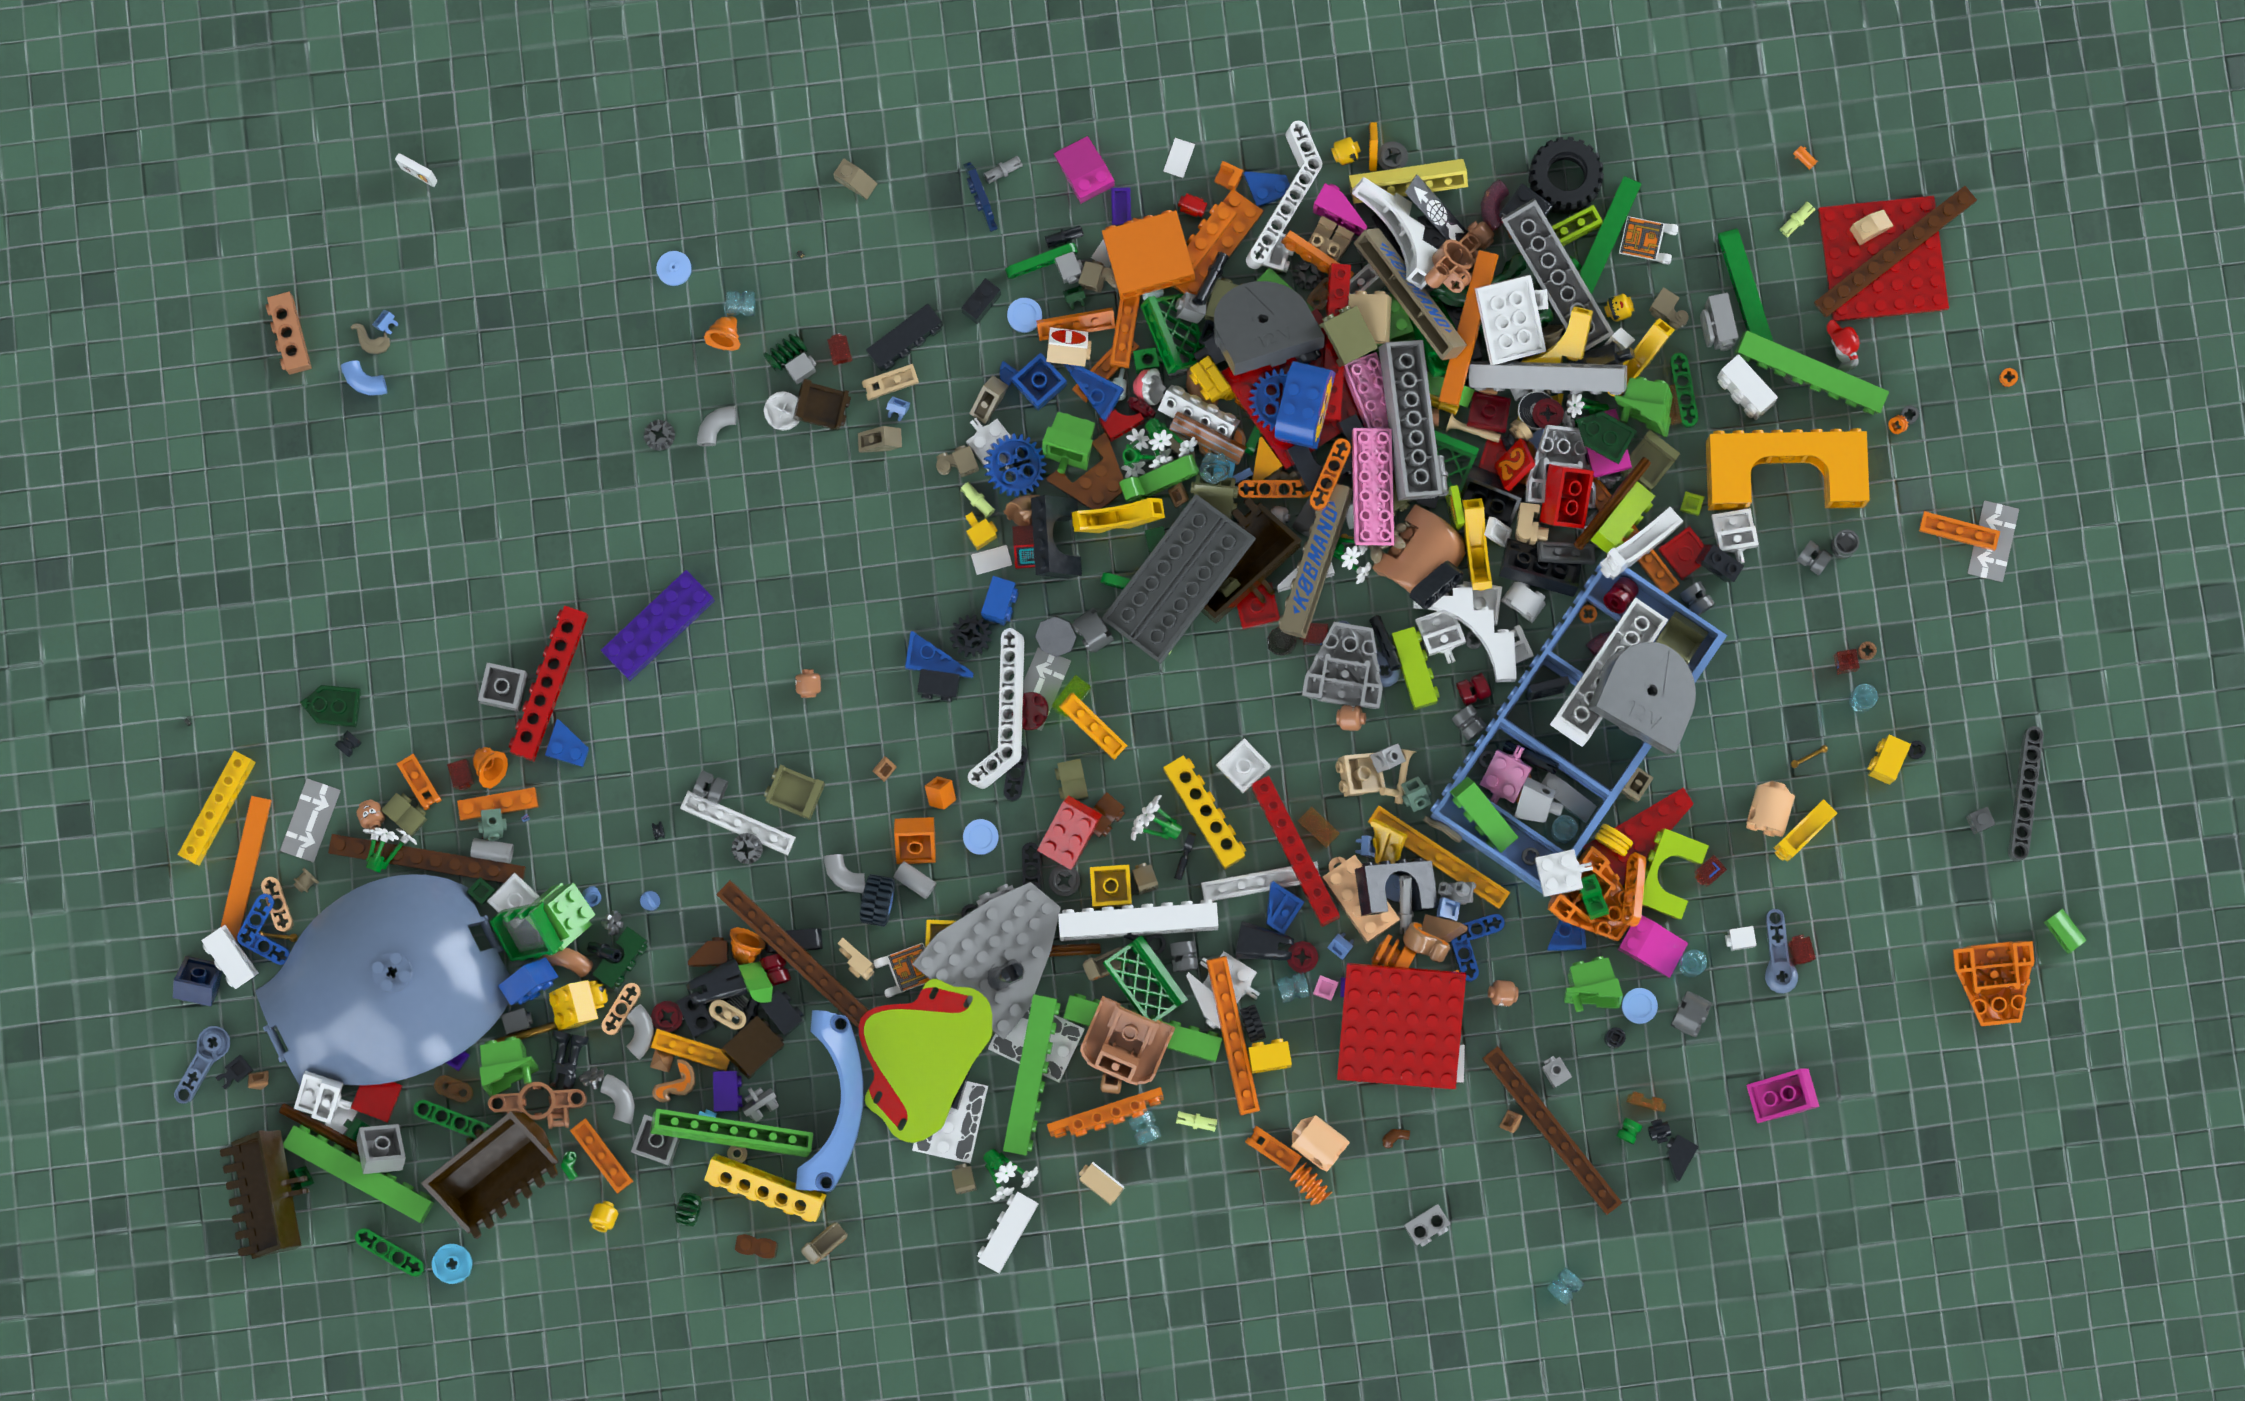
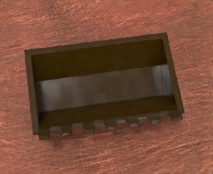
M1249 497L1244 500V504L1250 511L1244 516L1236 508L1232 511V515L1238 521L1236 524L1256 539L1224 580L1226 581L1229 577H1233L1241 585L1227 598L1216 591L1201 611L1215 624L1251 592L1261 603L1266 602L1265 597L1257 588L1262 584L1266 591L1273 595L1275 591L1265 579L1301 547L1302 539L1260 502L1256 505Z
M510 1111L487 1131L483 1132L481 1129L475 1131L477 1139L474 1140L472 1137H468L466 1139L467 1147L421 1183L468 1234L472 1233L475 1239L482 1235L479 1229L480 1224L484 1222L488 1229L494 1226L491 1217L494 1213L497 1212L501 1219L507 1216L504 1205L509 1202L514 1209L520 1205L517 1198L518 1194L522 1192L525 1198L531 1197L533 1193L530 1185L533 1182L540 1189L545 1186L543 1174L548 1172L551 1178H555L558 1175L555 1165L559 1162L554 1155L545 1131L524 1112L515 1113Z
M281 1130L257 1131L231 1142L232 1147L221 1149V1157L233 1155L235 1162L234 1164L223 1166L224 1173L236 1172L238 1180L227 1182L226 1188L227 1190L239 1188L241 1195L240 1197L229 1199V1205L231 1207L242 1205L244 1213L233 1215L232 1221L233 1223L245 1221L247 1230L235 1232L236 1240L249 1239L250 1246L238 1249L239 1256L251 1255L252 1259H256L270 1254L294 1250L302 1246L293 1196L307 1194L310 1191L309 1188H301L295 1191L291 1189V1184L303 1183L308 1180L307 1176L289 1179Z

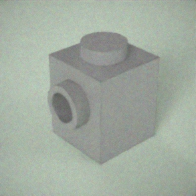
M1074 252L1055 258L1063 283L1073 284L1078 282L1083 265L1080 259H1076Z
M1186 292L1176 302V317L1198 324L1206 315L1207 302L1205 305H1199L1194 301L1196 295Z
M802 353L787 363L785 367L798 385L804 379L816 373L814 366L817 364L811 355L807 357L805 353Z
M1398 743L1370 755L1377 773L1406 761Z
M1552 1056L1544 1061L1545 1066L1542 1067V1070L1553 1088L1572 1078L1560 1057L1555 1059Z

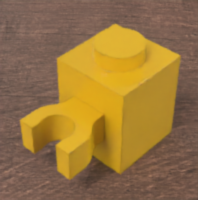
M972 512L965 516L972 527L966 531L967 536L977 551L997 538L995 532L998 530L992 521L988 523L984 519L978 522Z

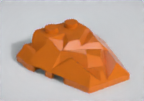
M1590 846L1577 861L1579 864L1591 862L1593 870L1581 872V878L1593 874L1596 875L1602 889V895L1609 909V914L1590 920L1579 890L1551 895L1548 910L1563 922L1611 940L1619 941L1629 925L1624 924L1622 921L1625 889L1619 882L1618 874H1614L1609 866L1610 862L1607 857L1595 847Z
M2008 941L1953 949L1955 971L1980 1026L2021 1022L2026 1002L2027 986L2030 984L2031 968L2034 966L2035 961L2033 941Z

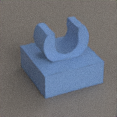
M383 310L372 325L380 331L391 334L392 332L388 329V325L392 323L398 326V323L393 320L395 317L393 314Z
M892 396L886 407L887 410H890L888 417L891 418L893 412L899 415L898 421H901L909 410L910 402Z
M1250 468L1232 477L1236 478L1235 486L1241 481L1253 478ZM1244 483L1243 489L1247 492L1252 487H1247V484Z
M1362 836V839H1357L1356 843L1361 844V850H1355V853L1375 858L1374 837Z
M1445 897L1440 898L1436 917L1457 922L1461 903Z
M1345 933L1337 934L1327 947L1342 960L1352 949L1354 942L1353 939L1350 942L1344 939Z

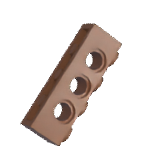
M289 291L267 297L269 304H266L268 315H272L273 322L270 324L273 334H277L278 340L275 341L278 352L281 351L283 358L280 359L282 369L286 370L289 375L312 369L293 295ZM281 312H287L286 318L279 319L278 317ZM286 330H292L290 337H283ZM291 348H296V354L289 356L288 351Z

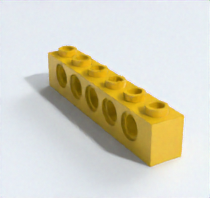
M234 750L177 855L200 866L253 769L255 761Z
M1183 755L1164 766L1163 770L1223 868L1227 869L1245 858L1244 852H1246V849L1241 841L1237 843L1234 838L1236 833L1230 824L1227 826L1223 819L1226 817L1221 808L1216 809L1213 804L1215 802L1213 795L1210 791H1205L1203 787L1205 782L1200 774L1196 776L1192 770L1195 766L1190 758L1186 759ZM1184 773L1191 776V780L1187 783H1183L1180 780V776ZM1191 791H1200L1201 797L1196 800L1190 797ZM1202 807H1209L1212 811L1211 814L1203 816L1200 813ZM1218 823L1221 825L1222 830L1214 833L1210 829L1211 825ZM1229 840L1232 843V847L1225 850L1221 847V842Z
M717 1153L711 1158L704 1179L711 1186L726 1188L730 1193L742 1194L751 1201L758 1200L767 1207L782 1209L784 1213L801 1216L803 1220L808 1222H816L826 1198V1194L816 1190H796V1183ZM723 1172H728L732 1178H726ZM742 1179L748 1180L750 1182V1185H745L742 1182ZM761 1186L767 1187L769 1192H763ZM779 1193H784L788 1199H782ZM798 1200H803L806 1206L799 1205Z

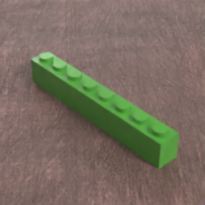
M1749 331L1743 332L1735 350V353L1739 354L1746 362L1752 360L1757 362L1756 366L1767 370V368L1775 370L1774 374L1778 376L1792 377L1791 381L1803 385L1804 382L1810 385L1811 390L1819 393L1821 390L1828 393V397L1835 400L1839 398L1846 400V405L1854 408L1860 406L1864 408L1863 412L1870 415L1881 413L1889 391Z
M1075 993L1074 996L1070 995L1063 1019L1089 1027L1101 1000L1094 999L1092 1002L1085 1000L1086 996ZM1155 1015L1150 1016L1151 1020L1155 1018ZM1170 1020L1169 1023L1164 1022L1176 1027L1167 1049L1216 1063L1222 1038L1219 1037L1218 1033L1208 1031L1207 1034L1202 1033L1200 1028L1194 1026L1184 1028L1181 1027L1180 1022Z
M1033 994L1003 1147L1005 1152L1025 1156L1028 1155V1151L1032 1152L1034 1140H1031L1032 1132H1036L1038 1121L1035 1120L1036 1112H1040L1042 1102L1038 1101L1039 1094L1044 1092L1045 1082L1042 1079L1043 1074H1047L1049 1062H1046L1047 1054H1051L1053 1043L1050 1042L1051 1034L1055 1035L1057 1023H1054V1017L1059 1015L1061 1005L1057 1003V998Z
M656 1109L653 1113L650 1132L657 1135L807 1157L811 1153L813 1140L812 1132Z
M303 1125L292 1127L283 1143L284 1148L419 1223L424 1222L435 1203L430 1200V1195L422 1191L420 1194L413 1191L414 1186L403 1182V1184L396 1181L397 1177L388 1172L385 1175L382 1173L363 1174L358 1155L352 1153L349 1156L344 1153L345 1148L338 1144L331 1146L327 1143V1138L319 1134L316 1137L311 1135V1130Z

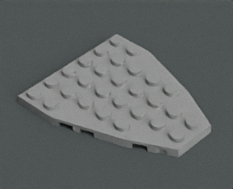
M1029 882L987 901L938 932L912 965L930 980L938 979L954 987H969L982 993L991 1006L992 1031L1004 1040L1030 1008L1033 994L1036 992L1051 952L1061 907ZM1012 959L1022 964L1024 967L1022 980L999 991L991 988L988 984L989 970L995 967H1002L1004 963ZM971 995L964 1002L965 1008H968L973 1000Z

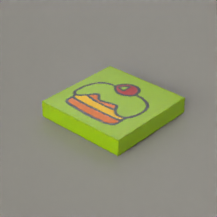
M1455 485L1450 486L1448 489L1449 494L1445 498L1451 526L1456 531H1459L1465 523L1459 488Z

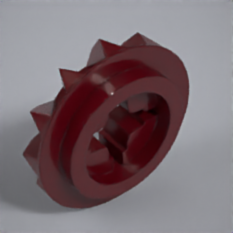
M1130 397L1127 401L1130 409L1137 414L1141 413L1144 418H1154L1156 415L1155 410L1151 406L1137 398Z
M1545 398L1535 404L1532 416L1534 422L1540 428H1545V425L1558 426L1563 420L1564 412L1559 402L1554 399ZM1547 406L1550 413L1556 414L1550 416L1549 422H1547L1546 416L1540 415L1545 413Z
M1299 941L1288 949V952H1292V957L1287 962L1294 971L1305 973L1311 971L1316 966L1318 952L1309 942ZM1302 949H1304L1305 956L1311 957V959L1304 960L1303 966L1300 959L1294 957L1300 955Z
M663 1001L654 1007L651 1019L656 1029L670 1033L677 1030L682 1024L683 1014L676 1003ZM662 1010L668 1014L673 1013L671 1016L672 1024L667 1020L662 1021L664 1018Z

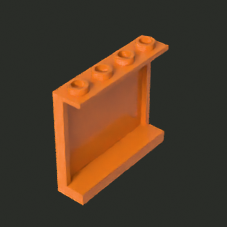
M1167 210L1157 216L1148 215L1139 221L1130 220L1125 222L1124 225H1112L1102 230L1103 240L1114 273L1120 300L1195 280V273L1177 210Z

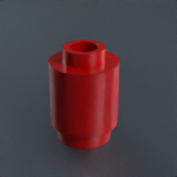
M1186 193L1185 196H1181L1178 207H1181L1180 212L1197 218L1198 216L1203 217L1208 203L1204 202L1201 198Z

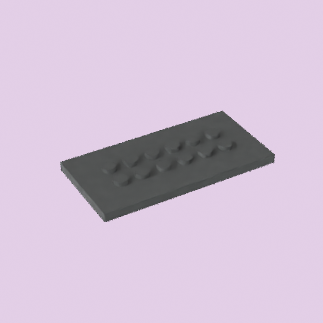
M1195 494L1101 619L1161 664L1256 538Z

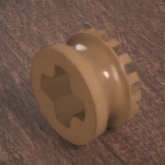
M1864 642L1858 648V654L1862 659L1870 660L1876 655L1877 648L1872 642ZM1866 646H1869V649L1872 650V653H1869L1868 656H1865V652H1862V649H1865Z

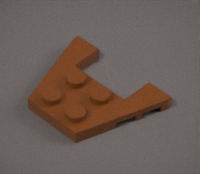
M1105 432L1092 443V446L1101 455L1103 460L1072 483L1064 473L1061 474L1056 470L1046 478L1048 483L1077 499L1079 503L1090 510L1103 509L1123 493L1119 482L1124 479Z

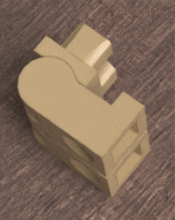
M1321 216L1308 242L1339 262L1352 242L1354 233L1340 225L1337 228L1335 222Z
M1520 503L1515 531L1517 541L1528 543L1529 545H1535L1538 541H1547L1549 528L1538 527L1539 522H1533V518H1537L1540 505Z

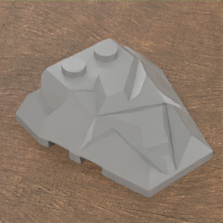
M1545 425L1534 458L1535 466L1530 470L1526 482V502L1538 505L1545 503V485L1549 464L1591 470V466L1587 465L1585 454L1587 450L1583 444L1579 428ZM1592 483L1588 508H1595V483Z
M1334 622L1310 669L1305 675L1302 696L1317 699L1320 702L1379 709L1383 687L1380 679L1373 628Z

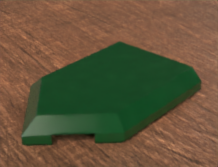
M1603 411L1576 419L1584 446L1619 464L1637 430Z
M321 685L311 695L303 699L300 704L317 724L356 727L361 689Z

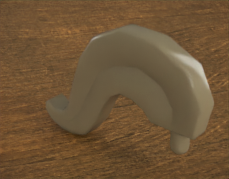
M356 323L351 326L352 330L357 329L359 343L367 353L381 354L390 347V338H387L388 333L384 332L383 337L370 339L362 324Z
M1427 816L1423 818L1429 826L1444 832L1458 843L1462 841V837L1445 824L1432 820Z

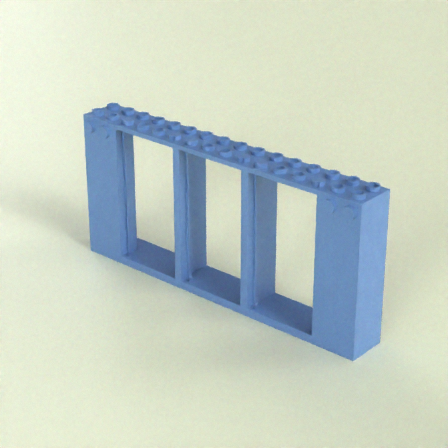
M1599 563L1595 569L1597 575L1592 574L1584 585L1586 591L1581 590L1573 601L1576 604L1575 607L1570 606L1562 617L1565 620L1564 623L1559 622L1551 633L1554 636L1553 639L1548 638L1540 649L1543 652L1542 655L1537 654L1529 665L1532 668L1531 671L1526 670L1518 681L1521 684L1520 687L1515 686L1507 697L1510 700L1509 703L1504 702L1496 713L1499 716L1498 719H1492L1485 729L1488 732L1487 735L1482 734L1474 745L1477 748L1476 751L1473 752L1471 750L1463 761L1466 764L1465 767L1462 768L1460 766L1452 777L1455 780L1454 783H1448L1441 793L1444 796L1443 799H1437L1430 809L1433 812L1430 816L1432 819L1453 829L1467 843L1542 894L1536 864H1525L1522 861V852L1526 848H1535L1541 857L1563 852V850L1490 801L1519 837L1500 853L1496 848L1493 849L1485 842L1487 840L1486 836H1481L1474 828L1476 824L1473 821L1470 823L1463 815L1465 810L1462 807L1459 809L1453 803L1452 799L1454 797L1450 791L1464 780L1498 729H1501L1536 754L1558 762L1559 770L1603 799L1602 804L1570 849L1575 850L1577 857L1652 746L1643 742L1613 788L1609 789L1509 721L1507 716L1542 665H1545L1561 677L1568 676L1570 683L1574 686L1577 685L1583 673L1551 651L1585 602L1591 603L1619 622L1625 611L1620 614L1610 611L1605 606L1603 599L1605 594L1621 577H1627L1634 581L1639 589L1636 598L1667 618L1668 621L1674 612L1677 611L1708 632L1688 664L1694 682L1697 681L1727 637L1726 634L1629 568H1626L1612 580L1611 577L1606 578L1600 571L1602 567ZM1527 851L1528 855L1525 859L1533 862L1536 854Z

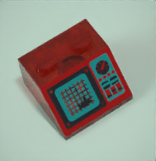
M1012 526L1015 569L1035 568L1033 526Z

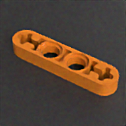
M1338 439L1333 444L1310 497V505L1314 510L1321 511L1325 509L1351 451L1350 443L1346 439ZM1342 443L1345 444L1347 451L1343 450L1340 455L1341 458H1344L1343 460L1336 457L1339 452L1337 445L1341 446ZM1337 461L1340 464V468L1332 471L1329 469V463ZM1325 478L1332 481V486L1328 489L1321 486V481ZM1317 490L1328 493L1327 496L1325 494L1322 496L1324 503L1316 506L1314 498L1318 499L1320 496V492H1317Z
M1244 480L1237 484L1239 486L1238 495L1243 498H1305L1311 495L1312 492H1305L1303 495L1302 491H1294L1295 495H1292V483H1295L1294 487H1301L1300 480ZM1244 483L1247 484V487H1254L1253 483H1257L1255 488L1257 495H1253L1254 491H1247V495H1245L1244 491L1240 490V487H1244ZM1263 483L1268 484L1270 487V491L1266 495L1262 494L1259 490L1260 485ZM1282 483L1289 486V492L1285 495L1279 492V486Z
M1636 852L1632 853L1627 861L1622 912L1623 923L1631 927L1637 926L1641 920L1646 871V857Z

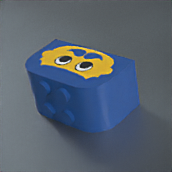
M1293 361L1288 372L1276 420V439L1317 450L1336 375L1333 370Z

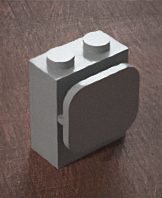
M1724 293L1709 296L1705 309L1700 314L1706 346L1712 347L1714 344L1715 350H1730L1738 339V333L1729 295Z

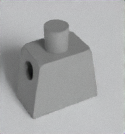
M1527 777L1514 817L1544 823L1549 813L1561 816L1564 805L1553 802L1555 790Z

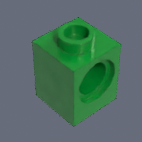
M1156 347L1133 351L1136 374L1145 369L1156 368L1159 370L1162 358L1160 353H1157ZM1150 356L1153 358V362L1145 364L1143 358Z

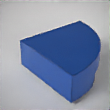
M1003 361L1000 366V379L1010 386L1012 384V377L1018 371Z

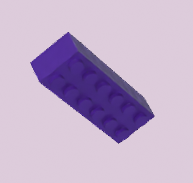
M685 570L605 645L601 652L631 681L711 606L715 600Z

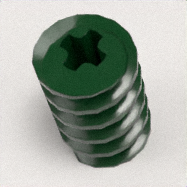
M796 333V336L788 335L790 341L783 338V346L777 343V350L770 348L771 355L766 352L763 353L765 359L775 372V368L783 370L781 364L786 365L788 363L787 359H795L794 354L801 355V349L805 352L808 351Z

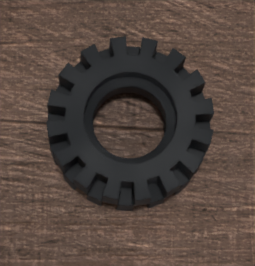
M1255 1004L1240 1009L1250 1042L1253 1043L1266 1038Z

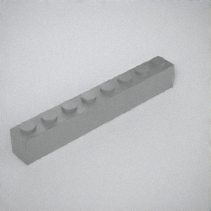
M1471 361L1469 365V387H1474V390L1483 391L1486 388H1493L1494 391H1505V388L1513 389L1514 392L1532 389V392L1551 390L1552 393H1562L1563 390H1571V393L1580 394L1583 391H1590L1591 394H1602L1603 391L1610 392L1611 395H1620L1627 389V365L1503 362L1490 365V361Z

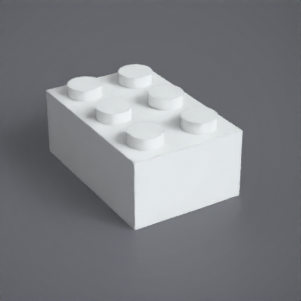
M1739 354L1724 366L1717 376L1719 385L1724 390L1728 389L1732 394L1731 398L1745 408L1744 412L1748 417H1753L1755 420L1769 410L1778 398Z

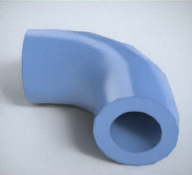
M349 361L341 365L342 373L347 383L357 392L369 396L388 393L384 376L371 377L366 375L361 368L360 361Z

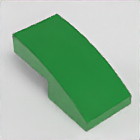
M1593 874L1581 878L1583 888L1579 892L1590 920L1608 915L1609 909L1602 895V889L1596 875Z

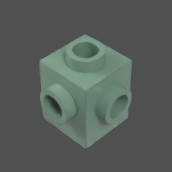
M1419 776L1401 784L1404 792L1402 796L1403 802L1406 807L1410 806L1413 812L1431 804L1429 799L1431 792L1428 786L1422 783Z
M501 808L481 810L478 832L483 834V839L495 841L503 838V831L507 830L506 819H502Z

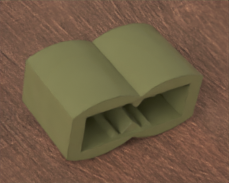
M1081 759L1057 763L1058 768L1055 769L1056 779L1061 780L1062 787L1058 788L1060 798L1066 799L1068 796H1071L1078 801L1089 799Z
M396 793L381 811L413 837L428 820L424 817L426 812L419 806L414 808L409 803L412 800L404 793L401 796Z

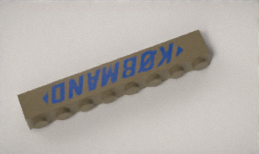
M1379 228L1364 230L1354 242L1356 247L1441 360L1456 358L1467 346L1465 341L1424 288L1421 290L1406 280L1405 262Z
M1327 482V485L1324 488H1330L1332 486V482ZM1336 484L1326 508L1321 511H1315L1316 518L1310 526V536L1308 542L1306 541L1304 544V554L1302 560L1298 562V572L1296 578L1292 580L1290 596L1285 601L1284 615H1281L1279 619V629L1283 633L1306 639L1353 497V491L1350 487ZM1322 492V493H1321V498H1322L1323 494H1325V495L1327 496L1328 493H1323V492Z

